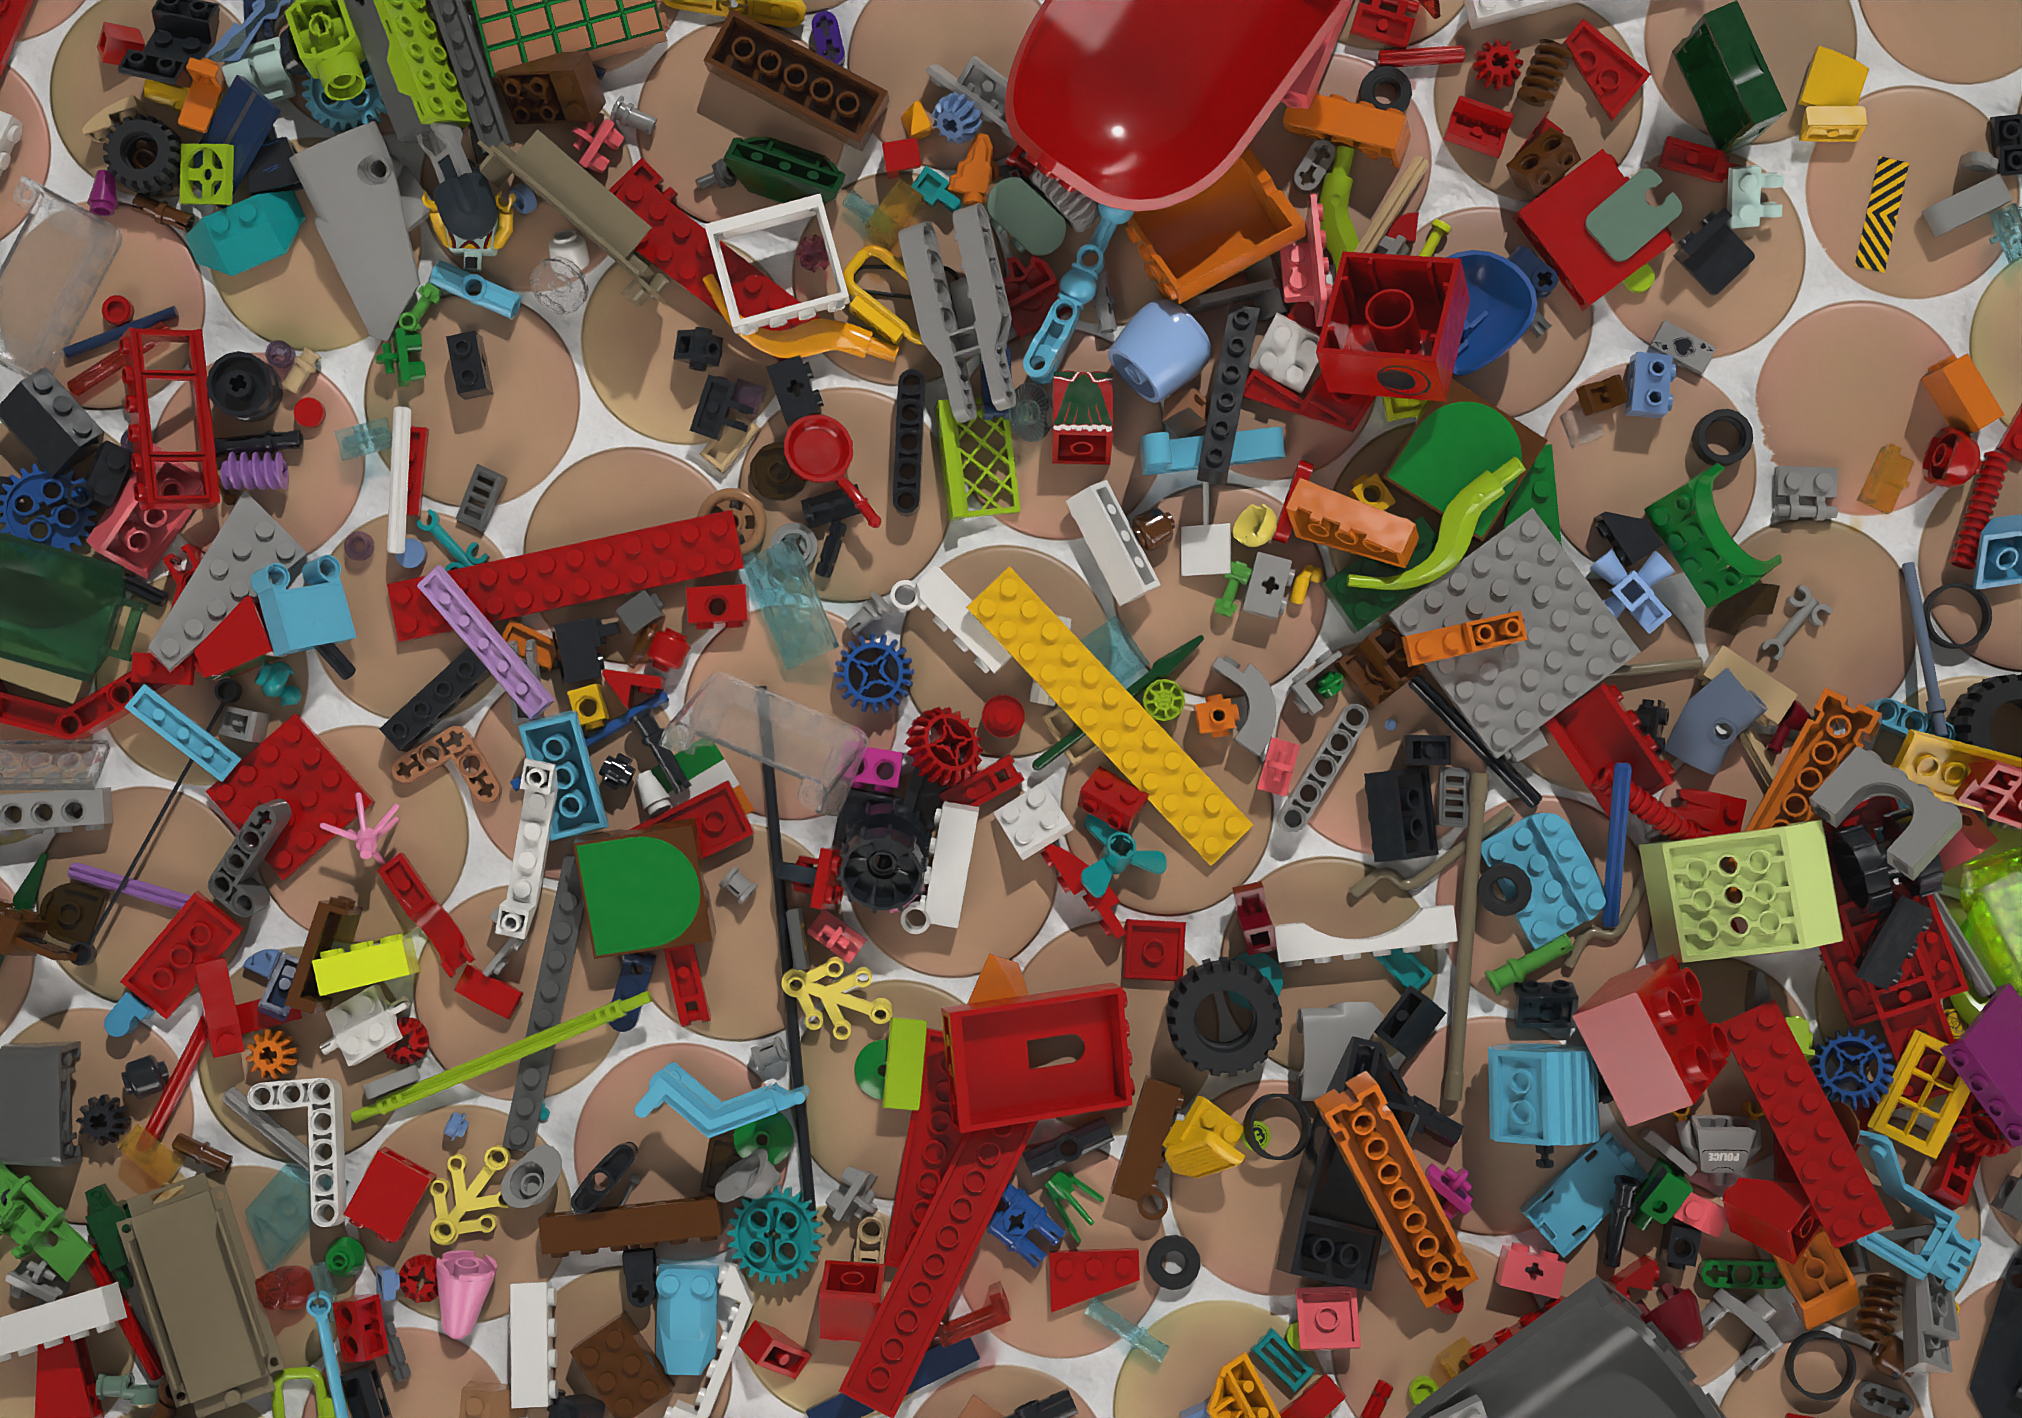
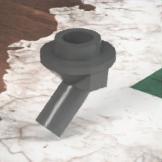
M724 158L712 164V173L695 179L699 190L719 183L721 189L732 187L736 184L737 177L723 161Z

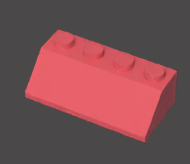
M153 443V451L167 452ZM155 462L158 496L204 495L200 472L185 462ZM133 471L116 495L112 507L108 508L86 539V542L98 553L147 579L194 509L140 510L139 501H136L134 497V485L137 483L136 471Z

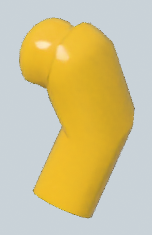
M1309 564L1303 568L1294 581L1289 601L1296 604H1304L1309 582L1318 583L1321 580L1323 573L1321 567H1314V564Z

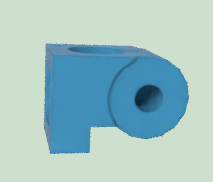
M132 991L126 992L104 1020L105 1030L113 1037L131 1034L136 1030L139 1019L141 1021L150 1019L156 1011Z

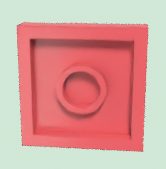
M1337 1286L1295 1289L1299 1351L1361 1348L1356 1288Z

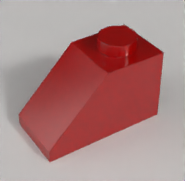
M754 1320L738 1344L756 1365L793 1379L798 1377L812 1356L810 1351L776 1328Z

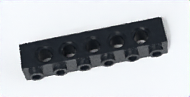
M1230 303L1198 467V481L1225 486L1227 484L1260 308Z

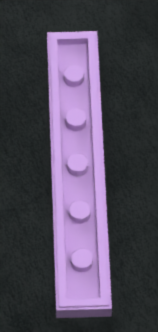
M441 565L436 566L417 585L531 721L540 716L555 701L552 695Z

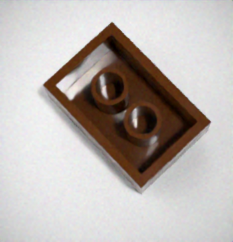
M626 1310L578 1342L570 1351L614 1418L636 1417L668 1395L675 1386V1383L665 1373L662 1364Z

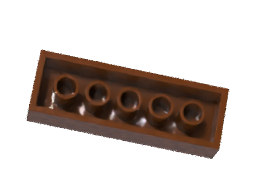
M733 9L730 10L703 60L709 72L861 152L864 150L890 101L887 90Z

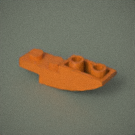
M1521 610L1402 637L1408 667L1528 640Z

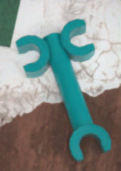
M430 509L427 511L432 517L430 525H424L419 519L416 521L420 529L431 532L458 561L449 563L445 571L482 564L489 560L490 556L486 553L478 559L474 557L475 549L480 546L476 542L471 543L465 553L440 525L439 515L435 511Z

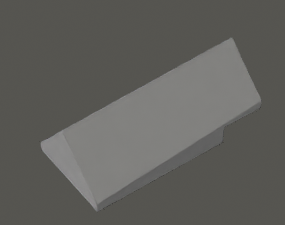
M1921 1238L1913 1239L1903 1248L1914 1255H1919L1927 1241ZM1901 1270V1282L1906 1286L1901 1288L1903 1294L1904 1372L1951 1373L1953 1368L1949 1341L1960 1340L1954 1292L1947 1290L1944 1286L1945 1281L1930 1272L1922 1281Z

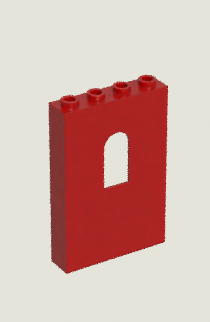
M1112 982L942 1007L952 1127L959 1133L1133 1105L1132 1096L1135 1094V1085L1133 1079L1130 1078L1129 1068L1132 1066L1133 1059L1127 1044V1037L1130 1036V1026L1128 1020L1125 1019V1008L1128 1005V999L1123 987ZM1067 1034H1076L1082 1039L1084 1052L1077 1061L1029 1069L1027 1040Z

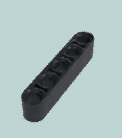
M914 369L905 370L899 376L897 393L893 504L896 511L905 517L915 515L921 505L926 386L923 375ZM909 378L919 380V388L915 391H907L904 388L906 380ZM913 407L919 411V415L915 420L908 421L902 416L904 410ZM909 436L916 438L918 443L914 449L905 450L902 448L901 443L904 438ZM905 466H913L916 469V475L909 480L903 479L900 476L901 469ZM911 495L914 497L915 504L913 507L902 509L899 506V499L902 496Z

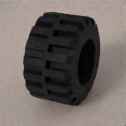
M142 114L135 115V120L130 116L123 118L125 123L122 125L117 122L113 126L116 129L114 133L108 132L106 135L109 143L103 144V150L108 153L103 158L104 162L109 165L107 169L110 174L115 176L116 180L130 190L145 196H150L151 193L156 196L162 195V189H165L167 192L173 190L172 184L174 182L180 183L181 144H185L180 140L181 137L161 120H157L149 115L146 118ZM139 140H146L148 143L156 142L158 154L155 161L146 168L136 169L132 162V156L137 151L136 143Z

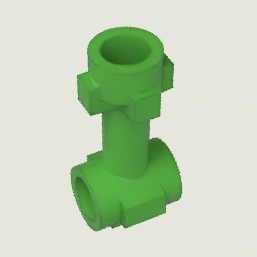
M429 282L418 290L422 296L412 311L403 313L399 317L400 328H404L405 333L419 334L422 329L420 319L432 302L438 305L441 300L440 295L442 291Z
M1237 560L1235 562L1231 561V573H1226L1223 576L1229 579L1222 599L1216 598L1214 606H1216L1215 613L1231 618L1232 613L1236 612L1238 605L1233 602L1239 585L1247 584L1252 571L1251 568L1247 567V564Z

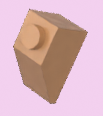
M469 1381L462 1388L459 1418L526 1417L527 1408H511V1384Z

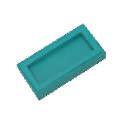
M1402 948L1391 949V955L1374 956L1405 989L1412 985L1419 990L1434 975L1412 952L1403 953Z

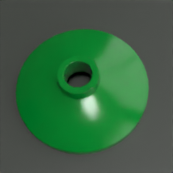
M886 1039L877 1040L865 1046L855 1062L857 1083L865 1093L877 1099H883L885 1076L879 1074L878 1068L881 1065H886L888 1040Z
M779 1111L776 1114L740 1126L734 1130V1145L742 1159L757 1149L764 1148L768 1154V1161L774 1166L787 1157L793 1145L792 1126L789 1120ZM759 1134L767 1136L768 1142L766 1144H760L757 1141Z

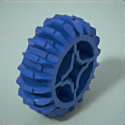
M874 633L870 634V643H866L865 638L861 635L858 637L861 644L859 647H856L850 641L848 645L853 651L850 654L845 650L840 652L847 659L845 662L837 660L835 663L836 666L843 668V672H835L834 677L844 678V682L838 683L836 687L837 689L847 687L848 691L843 693L842 698L846 700L854 696L850 704L853 708L861 701L863 702L861 706L862 712H867L869 704L873 705L872 710L874 714L879 713L878 704H883L886 712L890 711L888 701L892 700L895 705L899 706L901 703L895 696L900 693L902 696L907 697L909 694L902 689L903 685L913 686L911 680L905 679V675H914V669H905V665L912 663V659L910 657L901 659V656L907 650L905 647H902L896 652L894 650L898 645L896 639L891 641L888 646L886 645L887 635L883 634L881 636L880 643L876 642V635ZM878 649L884 651L872 663L858 658L861 653L868 650ZM891 656L896 660L899 669L897 683L887 677L885 673L886 665ZM852 664L863 673V680L857 691L853 687L850 678ZM865 665L868 668L872 666L874 669V666L880 665L879 673L887 682L881 679L876 680L875 678L874 681H869V673L861 666ZM877 684L884 685L891 690L882 697H865L866 693Z
M1848 1028L1846 1031L1847 1037H1842L1841 1032L1836 1030L1835 1041L1826 1035L1824 1041L1827 1047L1817 1044L1815 1048L1822 1055L1815 1054L1811 1059L1812 1062L1819 1065L1810 1067L1814 1074H1819L1815 1077L1819 1084H1823L1821 1088L1824 1094L1830 1092L1827 1097L1829 1103L1834 1102L1836 1098H1840L1839 1102H1844L1845 1104L1846 1101H1850L1852 1110H1857V1101H1862L1864 1108H1869L1868 1098L1870 1097L1874 1102L1879 1103L1881 1099L1876 1092L1879 1091L1886 1095L1889 1093V1089L1882 1083L1893 1084L1894 1078L1886 1073L1894 1072L1895 1066L1885 1064L1892 1060V1054H1881L1886 1049L1885 1043L1874 1046L1877 1040L1875 1035H1871L1868 1040H1864V1030L1858 1032V1037H1853L1851 1028ZM1856 1047L1867 1052L1852 1056L1842 1049ZM1834 1054L1840 1067L1834 1073L1835 1076L1828 1079L1826 1066L1830 1057ZM1875 1059L1878 1064V1074L1874 1082L1870 1084L1864 1074V1070L1870 1066L1869 1062ZM1845 1062L1852 1067L1858 1065L1859 1077L1851 1071L1844 1073L1847 1072ZM1852 1082L1863 1090L1845 1091L1836 1086Z

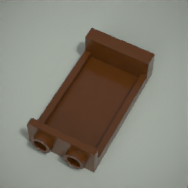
M338 896V898L330 897L329 900L318 902L285 1006L310 1014L330 1010L333 998L324 995L320 996L317 993L318 986L312 960L321 959L320 952L331 950L342 915L361 914L363 908L355 906L356 900Z

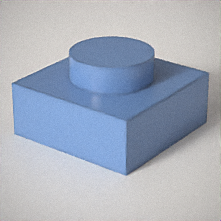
M388 1265L376 1266V1293H379V1297L383 1301L395 1300L396 1291L400 1288L399 1274Z

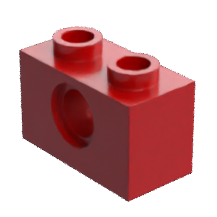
M746 584L686 587L688 623L696 625V630L714 629V624L725 623L726 628L743 627V622H751L749 586ZM717 600H724L726 603L725 612L718 616L714 615L711 611L712 604Z

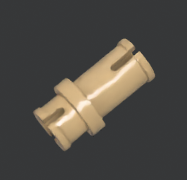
M304 347L301 355L295 357L294 362L296 363L281 384L290 391L299 394L310 373H315L317 370L316 364L322 357L311 349Z

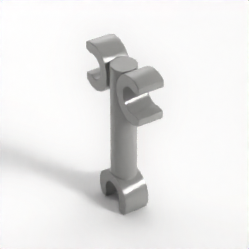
M1804 585L1796 587L1802 594L1801 601H1797L1792 596L1786 599L1791 607H1800L1799 610L1774 639L1762 642L1759 647L1761 651H1765L1770 645L1775 647L1776 652L1771 658L1772 661L1782 658L1784 655L1783 645L1807 617L1812 625L1818 627L1823 624L1817 617L1819 610L1823 611L1826 615L1833 613L1829 605L1819 604L1815 598L1811 597L1809 588Z

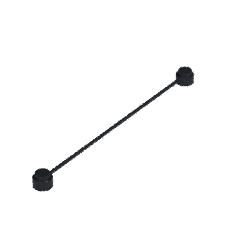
M224 678L216 684L215 695L222 702L206 729L207 732L210 733L225 704L234 703L240 699L242 687L237 681ZM191 758L88 942H76L69 948V950L78 953L76 961H71L74 965L87 966L94 962L97 953L92 943L194 762Z

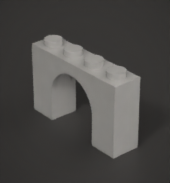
M1857 746L1810 797L1811 811L1837 828L1850 812L1867 798L1890 796L1902 801L1911 810L1913 819L1905 831L1887 849V863L1914 881L1962 828V814L1953 803L1949 801L1943 802L1935 797L1934 793L1923 784L1917 785L1909 780L1906 773L1897 767L1891 768L1885 764L1875 752L1871 750L1865 751Z

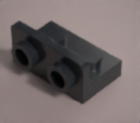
M1526 980L1522 983H1514L1513 989L1516 995L1514 1024L1516 1029L1576 1028L1572 1015L1578 1010L1579 996L1572 982L1555 980L1553 982Z

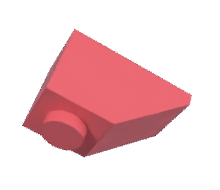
M1693 1192L1690 1193L1672 1216L1717 1238H1720L1728 1221L1724 1207Z

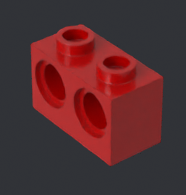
M379 1293L354 1295L332 1303L343 1363L366 1362L390 1353Z

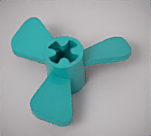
M1089 814L1086 817L1084 827L1104 847L1099 856V861L1085 868L1080 876L1081 883L1094 897L1101 898L1108 887L1112 874L1124 872L1128 864L1155 874H1163L1165 872L1167 861L1164 853L1156 850L1136 851V842L1129 834L1118 832V830L1111 828L1106 822L1094 815Z

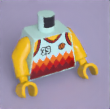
M502 190L495 196L498 211L495 226L487 236L472 241L463 240L447 230L442 222L435 201L429 200L427 192H424L422 202L426 207L430 208L429 215L436 234L442 244L449 248L454 255L464 256V271L481 272L482 256H496L498 249L503 248L513 233V209L510 208L516 201V195L513 192L509 195V202L503 200Z

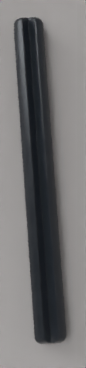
M1418 674L1408 683L1409 687L1530 808H1534L1541 802L1542 795L1502 755L1495 759L1466 719L1422 675Z

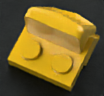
M1198 1095L1183 1121L1176 1119L1162 1144L1167 1149L1165 1158L1171 1171L1192 1178H1201L1240 1165L1245 1155L1234 1147L1243 1133L1244 1127L1208 1099Z

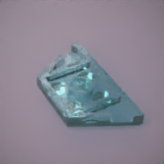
M290 1164L285 1165L245 1210L263 1260L269 1271H272L315 1223L311 1215L310 1172ZM325 1176L323 1187L329 1191L334 1181L332 1177ZM346 1180V1187L350 1183L348 1180Z

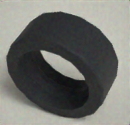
M1718 409L1704 416L1696 424L1692 434L1693 449L1697 456L1706 464L1712 466L1716 463L1722 466H1729L1743 459L1750 451L1753 443V430L1748 419L1738 411L1731 409ZM1716 421L1730 422L1739 433L1740 441L1738 447L1728 455L1714 453L1706 443L1705 435L1707 429Z

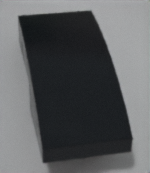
M2022 114L1990 117L1993 156L1999 159L1997 174L2001 176L2022 174Z

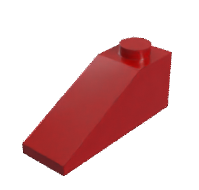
M226 958L194 963L207 1038L213 1058L244 1052L240 1023Z
M1956 1132L1951 1133L1930 1169L1922 1193L1951 1210L1967 1204L1982 1157L1974 1155L1973 1151L1964 1150V1143L1955 1142Z

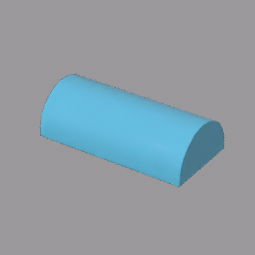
M573 710L549 715L518 726L526 757L556 764L558 793L550 840L554 841L609 827L577 711Z

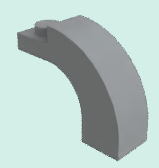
M1218 656L1210 668L1236 685L1243 693L1247 703L1246 719L1232 740L1255 756H1260L1273 734L1276 722V703L1272 689L1263 674L1251 663L1241 672L1238 670L1241 665L1228 656H1225L1224 659Z

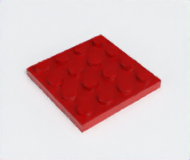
M298 713L293 714L245 756L223 782L218 780L206 791L239 831L257 806L274 799H283L290 805L291 818L264 858L282 880H287L337 836L335 833L320 828L321 823L344 830L358 818L356 793H361L364 811L375 803L373 798Z

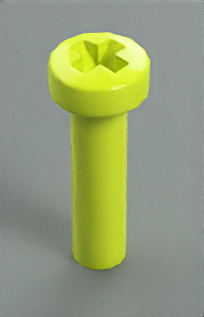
M1434 219L1431 224L1434 229L1419 256L1431 257L1443 235H1449L1452 228L1447 223Z

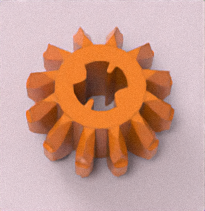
M272 1029L265 1030L264 1036L260 1033L254 1036L255 1043L248 1044L247 1049L253 1052V1055L247 1056L245 1060L249 1062L254 1060L255 1062L250 1071L256 1072L261 1069L260 1078L265 1079L270 1075L273 1080L279 1079L281 1073L284 1075L291 1073L289 1065H295L298 1062L291 1054L299 1051L298 1047H290L294 1037L290 1036L284 1039V1030H278L274 1034ZM268 1051H276L277 1057H269Z

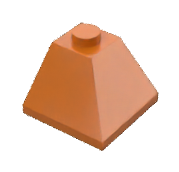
M989 953L967 1004L1029 995L1019 963Z

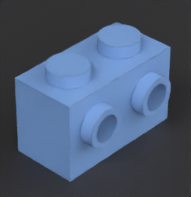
M1636 352L1630 357L1627 384L1629 401L1625 405V415L1660 419L1667 415V411H1671L1673 394L1669 393L1670 382L1674 381L1676 375V365L1672 364L1673 355Z

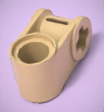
M868 1212L860 1220L857 1229L854 1262L884 1264L886 1221L880 1213L876 1212L873 1214ZM875 1222L878 1224L880 1231L876 1234H869L865 1231L864 1224Z

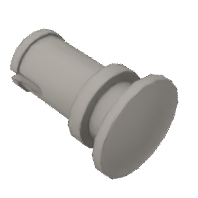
M620 96L612 108L610 120L615 122L617 119L621 121L620 124L623 126L628 124L651 135L657 118L633 108L634 104L632 103L628 105L623 103L624 97Z
M874 591L870 592L872 599L870 601L866 600L863 603L864 606L845 622L849 629L855 626L852 632L856 636H859L875 619L880 620L882 618L881 614L884 611L888 615L892 613L887 602Z

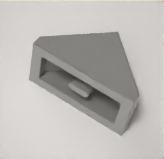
M225 705L218 734L261 743L266 737L270 714Z

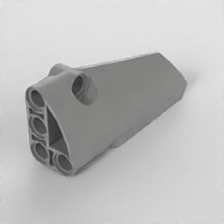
M373 121L293 155L289 160L317 214L315 218L317 230L370 336L390 341L399 317L403 314L410 299L420 285V279L397 181L401 174L402 166L399 159L389 153L376 122ZM381 161L386 165L385 175L380 170Z

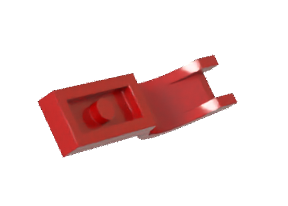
M400 852L377 870L407 916L430 939L440 956L441 966L449 977L452 978L456 975L455 970L467 961L472 963L476 960L458 925L442 905L436 901L404 853Z

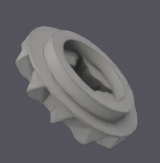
M788 523L778 528L773 534L770 550L774 560L780 566L789 570L804 569L814 561L818 546L814 533L807 526L800 523ZM802 536L799 546L804 554L794 551L786 557L789 547L783 540L795 542Z

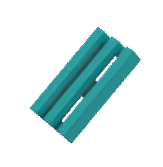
M1272 1327L1267 1330V1333L1259 1339L1256 1345L1254 1344L1251 1347V1350L1294 1393L1315 1372V1369ZM1272 1338L1306 1370L1303 1374L1269 1342ZM1264 1346L1298 1378L1295 1382L1261 1351Z

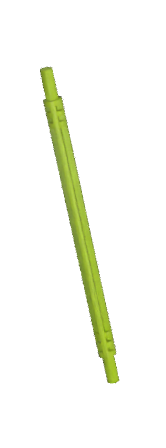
M645 991L623 1001L621 999L615 1000L612 1003L598 1007L544 1031L377 1098L373 1104L353 1111L351 1113L352 1120L358 1123L380 1113L382 1115L388 1114L391 1111L405 1107L503 1065L627 1015L628 1011L652 1002V996L649 991Z

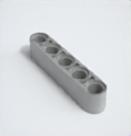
M1350 704L1343 707L1278 813L1277 822L1284 831L1298 832L1307 824L1367 725L1369 719L1368 712L1362 705ZM1350 709H1354L1360 714V722L1356 726L1350 725L1346 720L1347 712ZM1336 734L1341 735L1345 740V747L1341 751H1336L1331 746V739ZM1319 760H1325L1329 763L1330 771L1327 776L1322 777L1317 774L1315 766ZM1305 785L1311 786L1315 791V796L1310 802H1305L1300 797V790ZM1290 810L1297 812L1299 815V823L1292 828L1287 826L1284 821L1285 814Z

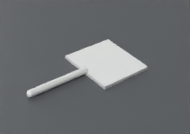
M1203 482V525L1181 527V576L1231 573V524L1209 525V482Z

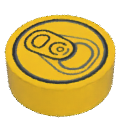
M1946 1009L1944 1013L1954 1039H1959L1969 1025L1961 1018L1956 1009Z

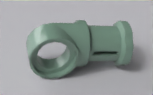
M101 1372L96 1382V1396L98 1400H104L106 1397H122L123 1400H130L131 1404L138 1405L154 1404L159 1400V1386L135 1384L133 1373H126L124 1376L108 1375L107 1372Z

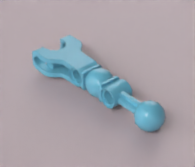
M1098 203V211L1101 215L1099 224L1089 244H1085L1078 250L1076 256L1077 263H1072L1073 269L1066 272L1061 278L1059 285L1060 293L1057 295L1058 300L1051 306L1042 327L1035 335L1024 357V370L1036 384L1047 385L1054 380V372H1058L1065 357L1068 344L1079 322V311H1084V305L1090 302L1096 294V281L1099 279L1098 274L1105 267V257L1103 254L1117 225L1127 222L1134 214V211L1111 208ZM1093 253L1099 256L1098 262L1094 266L1083 264L1086 255ZM1069 307L1073 309L1071 318L1065 321L1058 318L1060 309ZM1040 362H1045L1042 369L1036 370Z

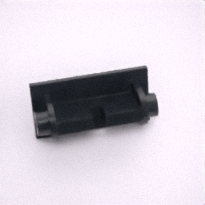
M842 489L801 500L803 513L809 529L831 523L833 520L838 521L861 514L860 510L855 508L854 502Z
M1643 699L1642 705L1639 704L1638 718L1641 721V724L1638 726L1647 727V732L1642 733L1644 736L1648 733L1651 735L1659 747L1655 752L1658 756L1663 755L1665 738L1661 737L1663 725H1668L1669 708H1665L1666 703L1662 700H1658V706H1654V700Z

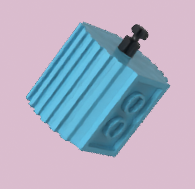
M1509 1043L1488 1047L1490 1139H1494L1496 1142L1535 1145L1536 1153L1541 1154V1159L1536 1160V1166L1544 1169L1554 1166V1160L1549 1159V1154L1554 1153V1145H1582L1599 1141L1598 1067L1587 1046Z

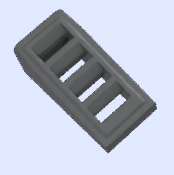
M477 464L455 519L484 531L508 478ZM483 477L494 481L493 487L482 483ZM481 488L490 492L489 497L487 498L476 493L477 489ZM473 498L485 503L484 509L471 504ZM468 509L481 514L480 520L467 515Z
M1439 767L1436 826L1468 828L1470 769ZM1446 776L1462 777V783L1446 782ZM1446 788L1461 789V795L1446 793ZM1446 799L1460 800V806L1445 805ZM1445 811L1459 812V818L1445 817Z

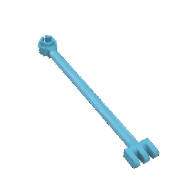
M319 1290V1298H323L325 1302L322 1305H317L314 1303V1300L317 1298V1292L314 1291L307 1299L306 1308L307 1312L315 1317V1322L317 1323L336 1418H349L328 1318L332 1299L329 1293Z

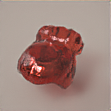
M298 1265L279 1267L276 1270L269 1271L255 1281L258 1299L263 1308L268 1310L276 1308L281 1310H299L306 1307L309 1295L314 1291L317 1292V1283L312 1273Z

